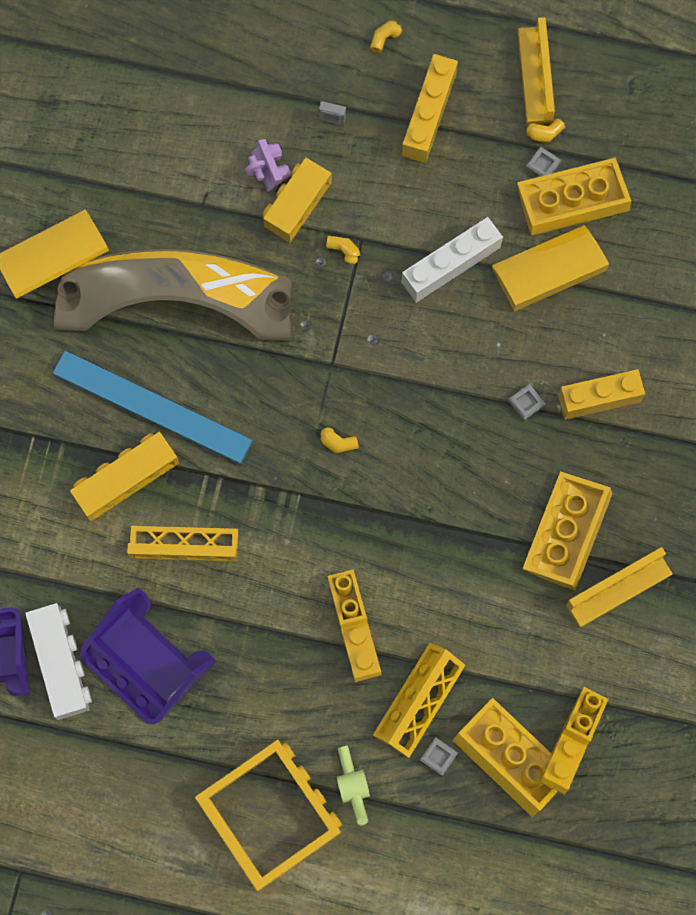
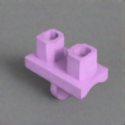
M266 139L258 140V147L252 151V156L248 158L250 165L246 167L245 171L248 176H256L258 181L263 180L268 193L274 192L279 184L289 180L291 172L287 165L277 166L275 161L280 160L282 157L279 144H267Z

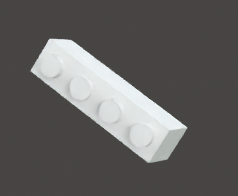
M487 217L403 271L401 283L417 303L501 248L503 236Z
M56 603L26 612L54 717L57 720L90 711L88 703L92 702L88 686L83 687L80 677L85 676L81 661L75 660L73 651L77 650V645L73 634L68 635L66 625L70 624L66 609L61 610V607Z

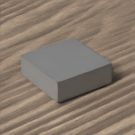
M321 101L319 120L344 125L346 107Z
M540 146L525 169L535 176L541 177L553 174L562 160Z
M530 384L508 400L523 421L546 405Z
M435 737L420 761L443 776L458 752Z

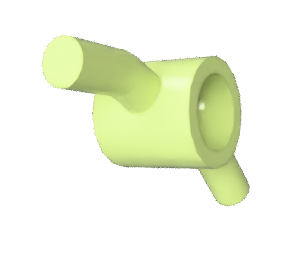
M343 746L337 749L344 775L336 777L343 804L352 802L357 823L365 825L368 822L362 799L370 797L367 781L363 770L354 771L348 746Z

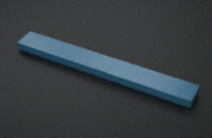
M64 351L53 372L55 377L239 465L242 464L253 443L251 439L67 351Z

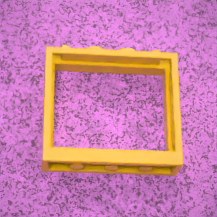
M278 740L195 797L258 892L341 834L338 828L342 824L333 811L328 814L323 807V804L326 803L323 795L318 788L314 791L307 783L311 779L302 765L298 768L291 760L295 757L294 753L287 743L281 745ZM277 753L329 831L262 877L210 798Z

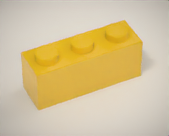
M305 158L301 164L297 163L290 175L292 178L287 184H282L276 195L278 198L273 205L269 204L265 208L262 215L264 217V228L291 243L332 183V173L308 158Z
M637 369L562 386L558 397L564 420L641 403L645 396V391L639 370Z

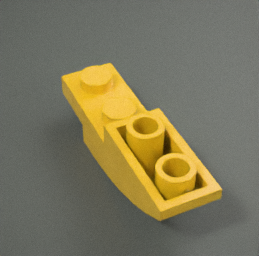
M354 569L327 576L355 682L381 676L380 665Z
M583 687L546 764L547 767L540 780L541 783L564 795L567 793L608 701L606 697Z

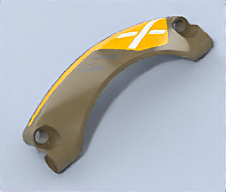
M150 249L110 254L94 258L61 275L54 313L55 330L87 331L104 316L128 305L155 300H174L199 304L221 312L239 322L260 340L290 341L292 283L286 276L241 260L205 252L180 249Z

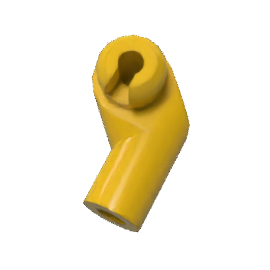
M388 21L377 28L374 32L370 50L374 53H381L385 39L390 35L393 38L398 37L402 32V27L396 21Z
M558 118L549 126L533 123L527 127L526 133L534 141L548 143L565 128V124Z
M328 236L326 248L341 250L345 254L344 260L346 263L355 264L358 262L360 250L350 239Z
M329 427L321 431L320 440L322 444L334 453L359 449L356 436L342 439Z

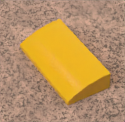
M616 158L517 182L521 204L531 236L630 211L631 198Z
M85 209L1 252L0 271L17 299L108 252L109 249Z
M583 225L492 265L491 268L514 312L606 272L609 263L590 231Z
M560 471L524 563L523 570L549 582L576 591L612 497L611 487Z
M493 698L452 740L532 817L558 792L540 782L551 753Z

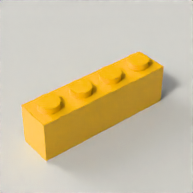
M433 54L403 142V157L423 163L427 162L456 77L458 61Z
M160 431L155 435L154 433L148 434L140 441V445L134 449H125L118 455L117 460L111 464L109 462L104 463L96 469V474L88 479L87 477L81 478L73 485L74 488L70 492L90 522L179 464L176 454Z

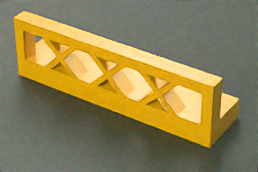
M546 17L538 18L536 27L518 28L526 125L533 123L539 125L551 124L555 113Z
M131 526L127 554L130 559L237 562L238 529ZM137 533H149L154 541L151 544L136 543ZM153 533H162V534H161L160 536L156 537ZM167 534H176L181 542L178 544H163L161 540ZM180 534L188 535L185 538H183ZM195 534H199L208 542L205 545H190L187 541ZM207 535H215V536L210 539ZM221 535H232V546H217L214 542Z
M662 547L570 599L566 607L578 627L585 626L670 577L673 573L663 559L666 555Z
M429 643L373 736L409 758L464 669L465 664L448 650ZM448 661L454 664V667L449 675L444 676V668ZM438 685L437 695L435 698L430 699V690L433 686ZM423 708L424 716L421 721L416 722L415 715L419 709ZM409 732L410 739L406 746L403 747L399 744V741L404 733Z

